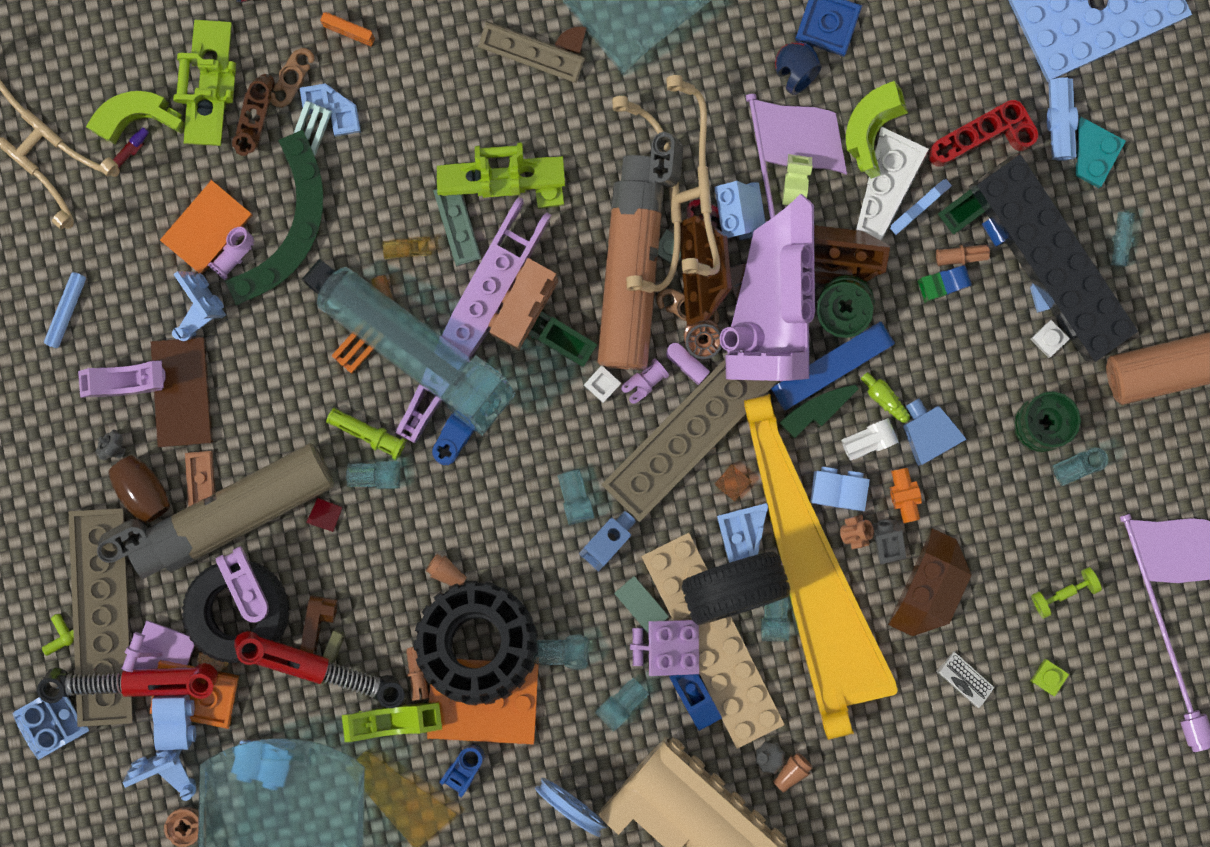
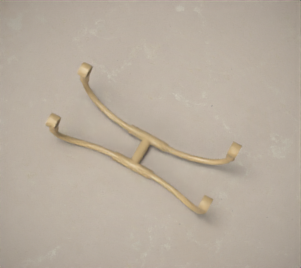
M672 75L666 78L667 90L681 91L689 95L693 94L698 100L700 107L699 167L697 168L699 186L683 192L679 190V182L673 187H669L671 220L674 224V248L669 272L665 280L658 285L642 280V276H629L626 278L627 290L658 292L665 289L671 283L677 269L680 254L681 203L699 197L701 214L704 215L706 233L713 258V268L698 263L696 258H687L682 260V271L685 274L696 273L708 276L715 275L720 270V258L710 218L712 213L708 167L706 166L705 159L707 132L706 103L701 92L694 85L683 81L680 75ZM616 96L612 99L614 111H626L634 115L639 114L649 121L657 134L664 132L660 124L650 113L639 105L629 102L628 97ZM669 142L664 145L665 152L670 149Z
M0 79V91L21 114V117L34 128L18 148L13 146L4 137H0V148L28 173L35 175L57 201L61 211L53 217L52 223L59 229H70L74 225V220L69 208L50 181L26 157L27 153L44 137L56 148L59 147L74 159L104 173L107 177L119 175L118 164L110 157L106 158L101 164L95 163L63 143V139L55 134L32 112L25 110Z

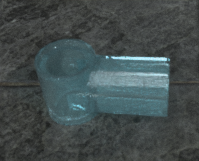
M1088 448L1079 454L1052 465L1053 472L1062 487L1089 474L1103 470L1108 464V456L1101 448ZM1092 452L1097 453L1100 457V463L1096 467L1090 466L1087 460Z
M382 461L376 462V464H347V487L399 489L400 462Z
M580 469L559 474L558 479L565 501L563 506L569 526L595 519L589 496L585 492Z
M788 597L764 606V617L761 620V641L789 642Z
M570 635L566 640H537L538 655H535L537 665H565L567 668L575 670L584 669L588 666L589 639L587 637Z
M633 677L614 696H610L594 713L614 732L629 718L630 713L649 693Z

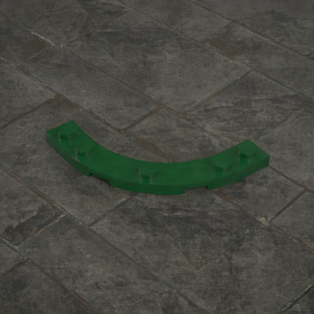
M303 130L278 140L293 173L296 186V209L292 226L281 246L266 261L247 272L225 281L236 305L262 295L285 281L304 261L317 237L323 214V182L315 155Z

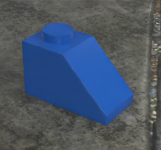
M698 674L669 676L698 731L722 719Z

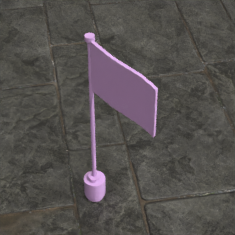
M756 94L746 95V101L750 103L770 219L775 216L766 162L787 166L788 154L812 157V169H827L847 175L836 113L816 107L781 106L759 101Z
M1130 514L1121 516L1120 520L1125 523L1188 713L1184 714L1185 719L1180 721L1187 744L1192 747L1193 752L1209 749L1210 723L1207 714H1200L1199 710H1193L1150 581L1184 583L1210 580V521L1190 518L1151 522L1130 520L1132 519Z

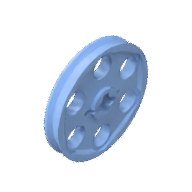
M541 778L542 784L535 786V790L542 798L587 832L597 837L601 836V829H606L608 826L595 812L554 782Z

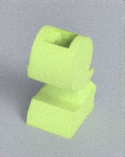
M788 154V173L785 174L782 205H789L800 194L807 198L808 175H811L813 167L812 157Z

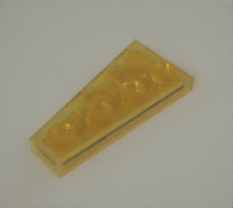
M367 750L346 768L347 772L413 847L423 845L457 814L454 810L446 807L438 799L423 791L415 783L400 775L395 769Z

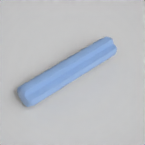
M76 272L71 273L45 337L44 344L53 348L60 346L86 281L85 276Z

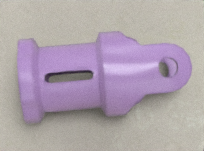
M655 358L651 361L652 364L641 373H636L622 385L621 390L624 393L631 391L637 386V391L629 398L630 403L635 404L652 391V387L660 380L669 377L668 372Z

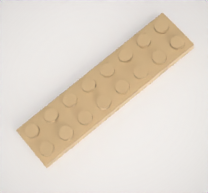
M687 533L641 556L673 621L692 620L691 612L687 608L688 603H686L684 598L685 594H683L681 588L684 579L707 570L690 534ZM727 617L699 625V674L722 717L735 747L738 749L784 726L785 724L732 618Z

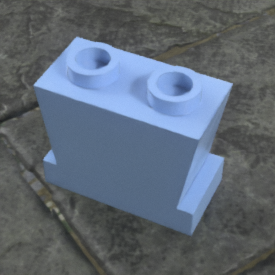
M734 181L715 186L722 233L727 238L739 235L740 240L752 239L754 230L766 223L759 183L744 184Z

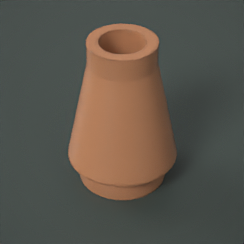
M438 553L426 568V572L430 574L429 577L450 586L457 583L463 585L467 578L445 555L442 557Z
M797 752L794 756L791 755L773 782L785 793L790 787L809 776V771L813 767L803 755Z

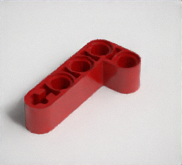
M1010 100L937 140L929 149L928 158L933 165L942 167L1003 133L1015 150L1025 151L1037 141L1038 131L1022 103L1017 100ZM1005 109L1014 110L1016 119H1008L1005 115ZM982 122L991 123L994 128L993 132H985L982 128ZM1018 132L1027 133L1030 138L1029 143L1021 142L1018 138ZM959 135H967L971 140V144L968 146L962 145L959 141ZM950 145L952 146V149L945 156L937 155L936 152L939 149L942 151Z

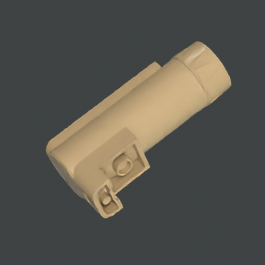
M665 737L637 766L625 783L601 808L599 813L601 819L618 835L634 819L664 847H787L786 837L778 829L773 828L771 830L765 825L766 819L754 809L751 812L745 807L746 801L735 791L731 794L724 788L725 782L717 774L713 773L710 775L704 770L705 764L697 756L693 755L690 757L684 752L685 746L675 737H672V739Z

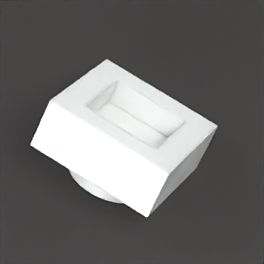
M1050 320L1031 340L1050 358L1069 338Z
M600 366L584 386L604 403L621 385V382L603 366Z

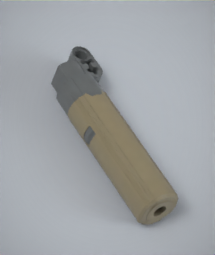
M309 443L149 528L139 519H131L101 535L97 554L106 563L116 562L128 555L134 569L142 579L163 568L172 573L334 487V479L318 449H316L314 444ZM133 531L134 534L139 533V537L136 538L135 535L129 536V534ZM113 543L117 546V549L107 551L103 545Z

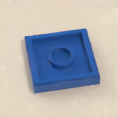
M808 0L795 40L845 57L862 5L847 0Z

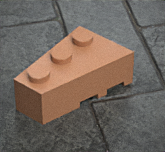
M527 258L524 266L517 273L512 289H509L502 300L503 306L499 314L495 313L488 325L491 328L489 332L493 337L518 351L559 282L556 273Z

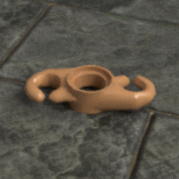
M300 48L295 50L280 70L278 83L274 85L273 90L275 92L284 91L286 98L283 101H278L275 94L271 92L270 102L272 105L280 108L289 105L304 84V76L310 69V65H300L297 59L299 55H306L309 63H313L315 61L314 55L309 49ZM289 71H296L299 74L298 81L293 85L287 84L284 80L286 73Z
M671 288L661 290L656 297L658 307L660 309L664 308L663 298L666 295H671L674 302L666 307V311L674 313L681 320L686 321V316L680 311L681 304L685 302L684 294ZM715 310L712 314V320L718 324L719 313Z

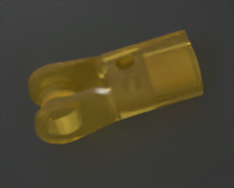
M422 237L383 241L384 259L432 255V251H429L431 238ZM418 243L419 251L411 252V244Z

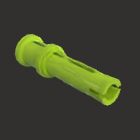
M335 407L330 411L326 423L366 441L373 450L379 449L391 455L395 461L400 457L407 442L405 438L399 439L387 433L385 428L376 429L343 413Z

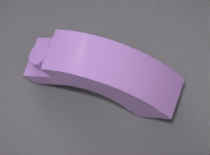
M150 361L125 367L87 368L78 371L80 398L142 394L161 391L164 388L165 371L162 368V361Z

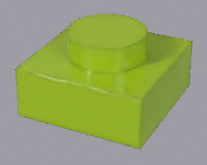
M562 186L558 188L535 189L538 209L564 206Z
M1044 659L1030 681L1055 697L1069 674L1047 659Z

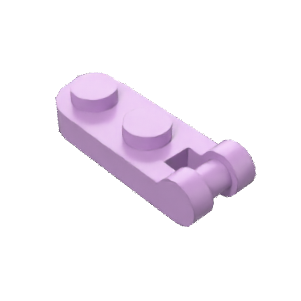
M239 546L233 549V553L217 557V565L243 618L249 622H258L266 618L269 612V605L243 548ZM238 563L241 570L232 573L230 566Z

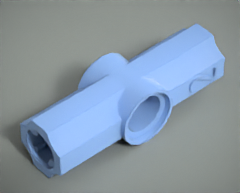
M1068 77L1050 79L1048 81L1050 108L1047 111V129L1051 131L1052 160L1066 161L1075 159V131L1078 127V111L1074 107L1073 79Z

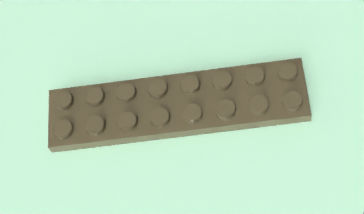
M725 358L601 485L640 522L746 414L744 400L764 396L778 381L726 379Z
M124 508L68 511L75 674L77 677L79 674L82 676L84 674L87 676L91 674L93 676L94 673L96 676L99 673L101 676L104 673L106 676L108 673L111 676L113 673L121 675L123 672L121 668L127 656L125 650L126 647H130L127 558L125 556L116 562L106 563L98 557L97 548L101 535L125 522ZM113 543L103 545L107 551L117 549V546ZM119 692L118 694L108 693L107 695L105 693L102 695L100 693L98 695L95 693L93 695H76L78 727L134 723L133 697H124Z

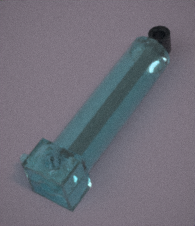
M318 259L301 279L310 289L318 294L317 305L319 309L442 400L454 416L481 436H483L516 395L505 376L475 355L473 359L350 268L344 267L334 271L329 265Z

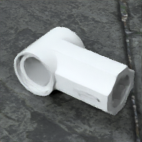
M889 418L870 425L866 430L841 440L850 461L867 455V453L872 451H880L899 443Z

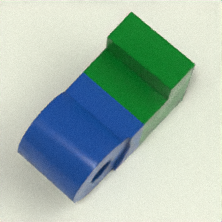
M965 265L928 275L917 281L924 303L972 286Z

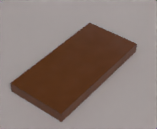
M191 338L188 341H181L179 339L150 341L152 361H162V368L165 371L164 388L161 391L154 392L158 447L213 443L205 338Z

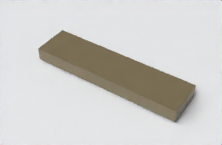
M489 21L485 22L478 47L574 83L578 82L586 59L585 56Z

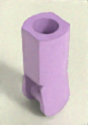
M672 343L666 350L667 358L699 385L710 371L680 344Z

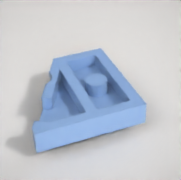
M767 503L717 516L729 563L758 554L768 509Z

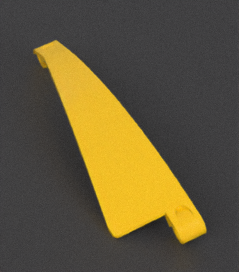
M770 394L744 400V406L778 553L788 578L787 582H789L791 588L789 597L825 734L828 740L851 735L854 732L850 723L847 706L895 695L898 691L896 682L841 570L778 433Z

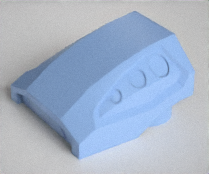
M69 696L62 697L56 703H47L39 697L12 713L20 732L38 760L89 732L87 726H77V711Z

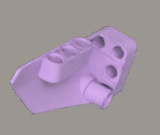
M800 194L786 208L753 232L731 327L723 329L720 334V344L722 348L728 351V355H725L726 379L767 381L809 379V323L813 320L815 314L814 204L803 194Z

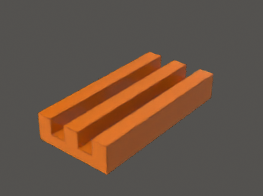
M323 12L320 22H322L324 28L372 47L375 41L372 31L330 13Z
M363 320L331 356L353 374L386 336ZM369 325L371 328L357 342V344L347 353V355L344 358L340 357L342 353ZM377 332L379 335L350 366L348 361Z

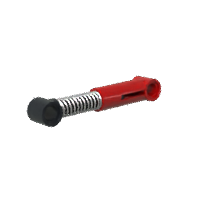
M250 631L242 632L235 639L234 648L237 658L246 665L256 664L317 684H321L323 680L325 683L329 681V684L333 682L334 686L338 684V687L342 685L343 689L347 687V690L351 688L352 692L356 690V693L360 691L361 694L365 692V695H369L372 699L379 701L386 708H395L404 700V690L397 678L392 675L371 677L369 674L367 676L366 673H358L357 670L353 671V669L349 670L348 667L344 668V666L340 667V665H335V663L331 664L328 658L261 638L256 633ZM247 643L256 645L255 650L250 653L243 652L242 648ZM389 687L395 688V692L391 696L383 695L385 689Z
M206 663L198 664L194 668L133 669V672L123 670L121 675L113 673L112 676L110 673L107 676L105 673L102 676L100 673L97 676L94 673L93 676L91 674L88 676L86 674L83 676L79 674L77 677L76 674L69 675L62 668H52L46 672L38 684L37 693L47 703H56L62 697L75 694L77 696L79 694L93 695L94 693L96 695L99 693L107 695L108 693L118 694V692L124 697L191 695L195 698L203 699L211 695L218 681V672L214 666ZM197 678L205 679L208 684L200 683ZM49 682L57 684L59 688L52 687Z

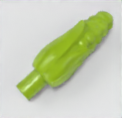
M869 372L861 377V380L869 388L867 391L869 396L884 411H888L902 423H907L910 420L908 411L898 400L899 397L894 394L895 392L884 380L879 379L876 381Z

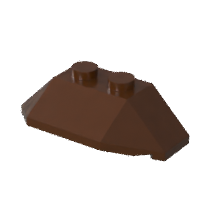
M695 215L683 220L680 223L681 262L687 258H696L698 263L713 268V258L704 219ZM712 226L720 258L719 272L715 275L703 276L696 273L685 274L682 271L687 326H693L709 320L732 289L727 236L714 226Z
M814 225L815 283L827 284L835 277L843 275L857 276L868 282L877 275L886 272L890 245L864 231Z
M933 528L931 529L889 620V626L910 636H915L950 624L972 576L957 539Z

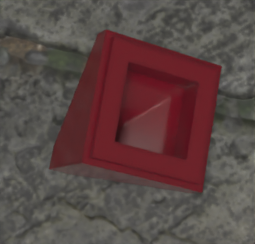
M317 498L306 523L334 532L343 507Z

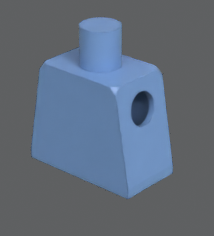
M920 398L906 405L913 420L903 425L918 466L923 465L966 440L964 435L939 406L927 411Z
M626 511L617 520L611 517L581 550L579 555L599 572L630 538L631 534L628 530L636 523V520ZM609 533H612L616 537L615 541L609 539Z

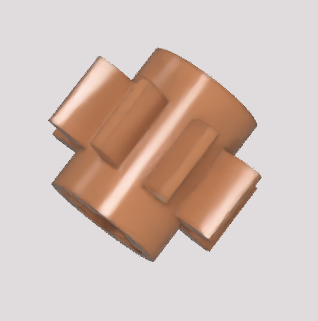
M862 515L845 519L846 525H843L840 529L843 542L847 545L851 544L852 549L869 546L868 540L874 536L871 522L863 520Z

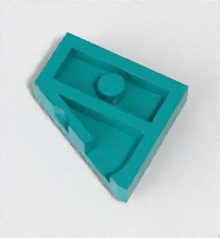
M1080 117L1078 119V142L1076 143V154L1078 156L1076 177L1100 188L1126 141Z

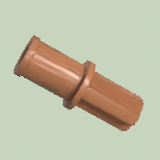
M962 244L958 248L936 250L938 267L960 263L963 266L967 262L984 261L990 258L988 245L963 247Z
M414 647L407 648L409 668L407 677H410L412 701L420 700L419 689L421 700L429 699L427 681L416 662L418 658L417 652L414 650Z

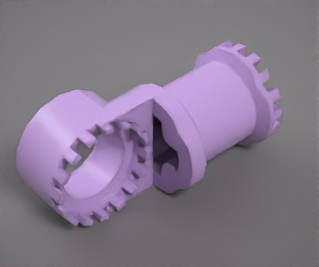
M243 227L233 228L227 235V244L223 247L224 251L214 262H210L208 266L226 280L228 278L227 274L237 264H241L243 262L241 258L252 249L251 245H254V237ZM245 235L244 241L239 245H235L236 240Z

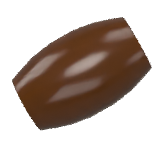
M127 456L109 469V478L117 497L125 508L143 523L149 524L170 509L169 500L162 483L154 472L135 456Z

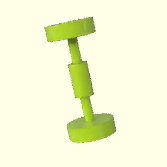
M1090 567L1081 571L1084 582L1075 586L1071 584L1055 592L1056 595L1047 600L1039 591L1031 595L1033 604L1043 619L1051 616L1049 604L1057 600L1061 602L1077 594V590L1087 586L1092 594L1102 591L1101 584Z

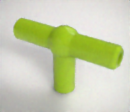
M55 614L51 617V621L60 637L42 647V651L46 656L74 643V631L68 629L61 614Z

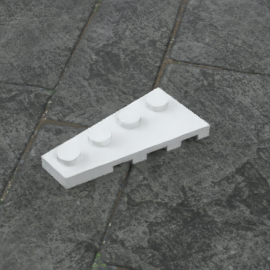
M881 127L875 150L881 176L872 179L869 177L856 230L864 231L881 241L883 240L929 152L928 148Z

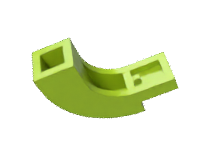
M895 81L884 84L867 94L852 112L847 125V151L856 158L860 171L865 172L871 179L881 176L874 150L877 132L889 120L908 114L902 89Z
M130 91L116 95L104 102L95 111L86 127L107 141L116 144L124 129L137 119H155L181 134L185 129V123L181 120L182 115L168 107L169 102L165 98L151 92Z
M439 702L399 705L392 709L386 707L342 715L345 742L389 735L420 734L442 730Z

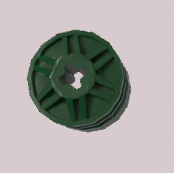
M843 275L835 277L825 285L818 299L817 316L819 323L827 332L836 337L849 338L859 335L868 327L873 317L875 306L873 290L866 281L857 276ZM842 300H852V308H850L849 306H847L845 309L841 307L843 303Z
M1052 391L1041 393L1023 403L1015 414L1013 424L1015 434L1020 443L1029 450L1041 453L1055 450L1071 442L1079 432L1081 418L1079 409L1072 399L1065 394ZM1043 419L1044 423H1048V427L1044 428L1043 425L1039 424V421Z

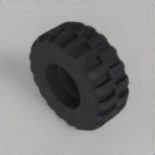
M467 581L464 585L457 583L449 586V591L444 594L439 592L433 597L435 601L430 607L425 606L422 611L424 616L421 622L416 624L417 640H414V650L417 652V665L422 670L424 678L438 692L456 702H462L467 705L477 706V704L483 703L488 705L495 703V700L500 698L505 699L511 696L513 690L517 687L520 688L526 682L524 679L528 673L532 672L535 666L533 663L535 655H538L536 638L538 633L531 614L510 591L498 587L491 582L478 583L477 581ZM476 618L486 619L492 622L500 633L501 646L499 652L489 664L481 668L466 667L460 664L453 654L452 642L454 635L465 622Z

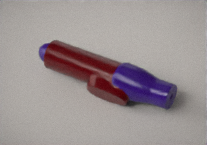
M144 127L134 134L114 157L113 161L118 164V168L131 155L134 156L144 145L143 141L149 134Z

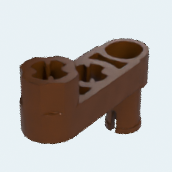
M262 74L259 78L253 80L248 87V91L245 93L236 135L232 140V146L235 148L236 153L241 156L254 152L261 141L271 101L270 95L275 85L274 78L271 75L266 77L267 74ZM252 109H256V114L260 116V119L257 117L255 121L251 120V115L247 113V110L251 112ZM243 137L248 138L247 141L249 145L245 144V139H243Z
M310 596L300 650L316 655L322 621L334 623L338 599Z

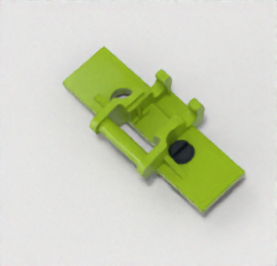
M194 20L191 53L177 54L179 72L177 94L174 95L173 101L187 104L184 144L221 146L224 109H226V104L233 103L236 63L229 61L231 22ZM208 51L217 53V60H205L203 57ZM190 63L192 66H198L200 70L199 88L195 89L194 94H187Z
M522 142L517 143L516 146L480 148V145L475 146V162L437 166V195L443 196L478 193V196H483V198L514 196L526 193V190L565 186L563 156L524 159ZM510 157L508 168L492 169L488 158ZM524 172L533 173L531 177L521 176V174Z

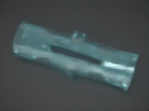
M1117 212L1115 235L1112 236L1114 249L1111 265L1129 266L1131 243H1134L1132 229L1135 213Z

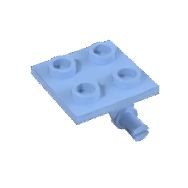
M177 271L173 275L191 299L193 305L180 326L175 328L176 330L173 329L172 336L181 341H188L196 336L197 330L212 319L223 318L226 314L222 309L224 308L222 301L216 295H212L208 289L209 283L201 273Z
M158 750L156 756L152 758L142 757L131 763L132 766L127 771L123 781V785L126 788L158 773L180 792L182 800L187 801L196 793V782L194 783L195 780L188 777L179 758L181 750Z

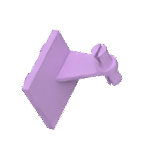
M146 620L142 634L135 632L130 647H126L125 654L127 656L121 669L127 672H133V669H157L160 660L188 665L195 646L189 639V635Z
M692 620L649 621V645L643 644L644 628H632L633 644H630V650H633L632 666H644L643 650H648L649 676L699 674V625Z

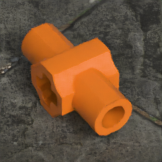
M908 467L891 471L894 486L890 487V496L894 509L900 508L903 523L920 520L917 504H921L922 501L917 481L911 482Z

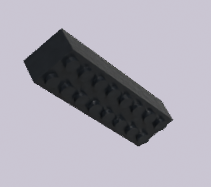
M1021 154L1010 156L968 186L1085 361H1098L1138 332Z

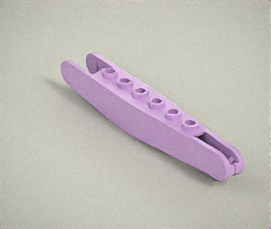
M518 197L511 207L455 307L434 351L435 354L460 372L463 371L491 329L488 326L490 320L495 313L499 314L503 306L502 300L509 289H512L517 273L524 266L527 258H530L552 217L548 212L542 216L530 241L509 231L524 204V199ZM505 236L526 246L521 257L500 247ZM427 368L396 433L415 444L452 386ZM427 390L436 396L425 413L422 414L417 411V408ZM407 430L411 432L412 436H407V434H405L404 431Z

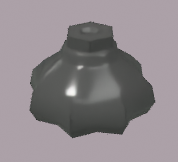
M112 430L110 433H106L104 437L100 436L98 438L99 442L95 453L99 459L121 458L125 454L126 449L122 446L123 437L117 430Z
M765 741L756 750L757 757L755 763L760 766L763 773L771 772L776 774L780 768L785 766V752L780 748L778 742L770 743Z

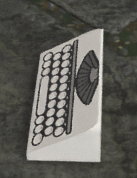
M955 652L936 671L977 708L983 705L994 689L986 679Z

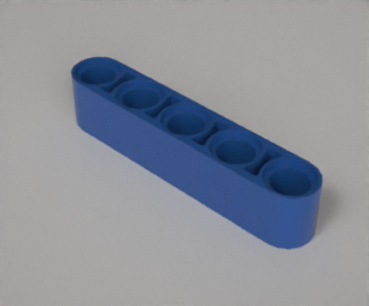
M881 321L809 365V379L782 381L772 387L771 390L783 410L786 411L893 346L895 342Z

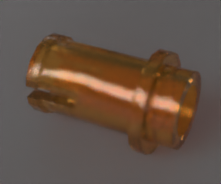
M386 275L371 279L372 284L370 288L374 289L380 310L396 306L389 286L391 281L387 279Z

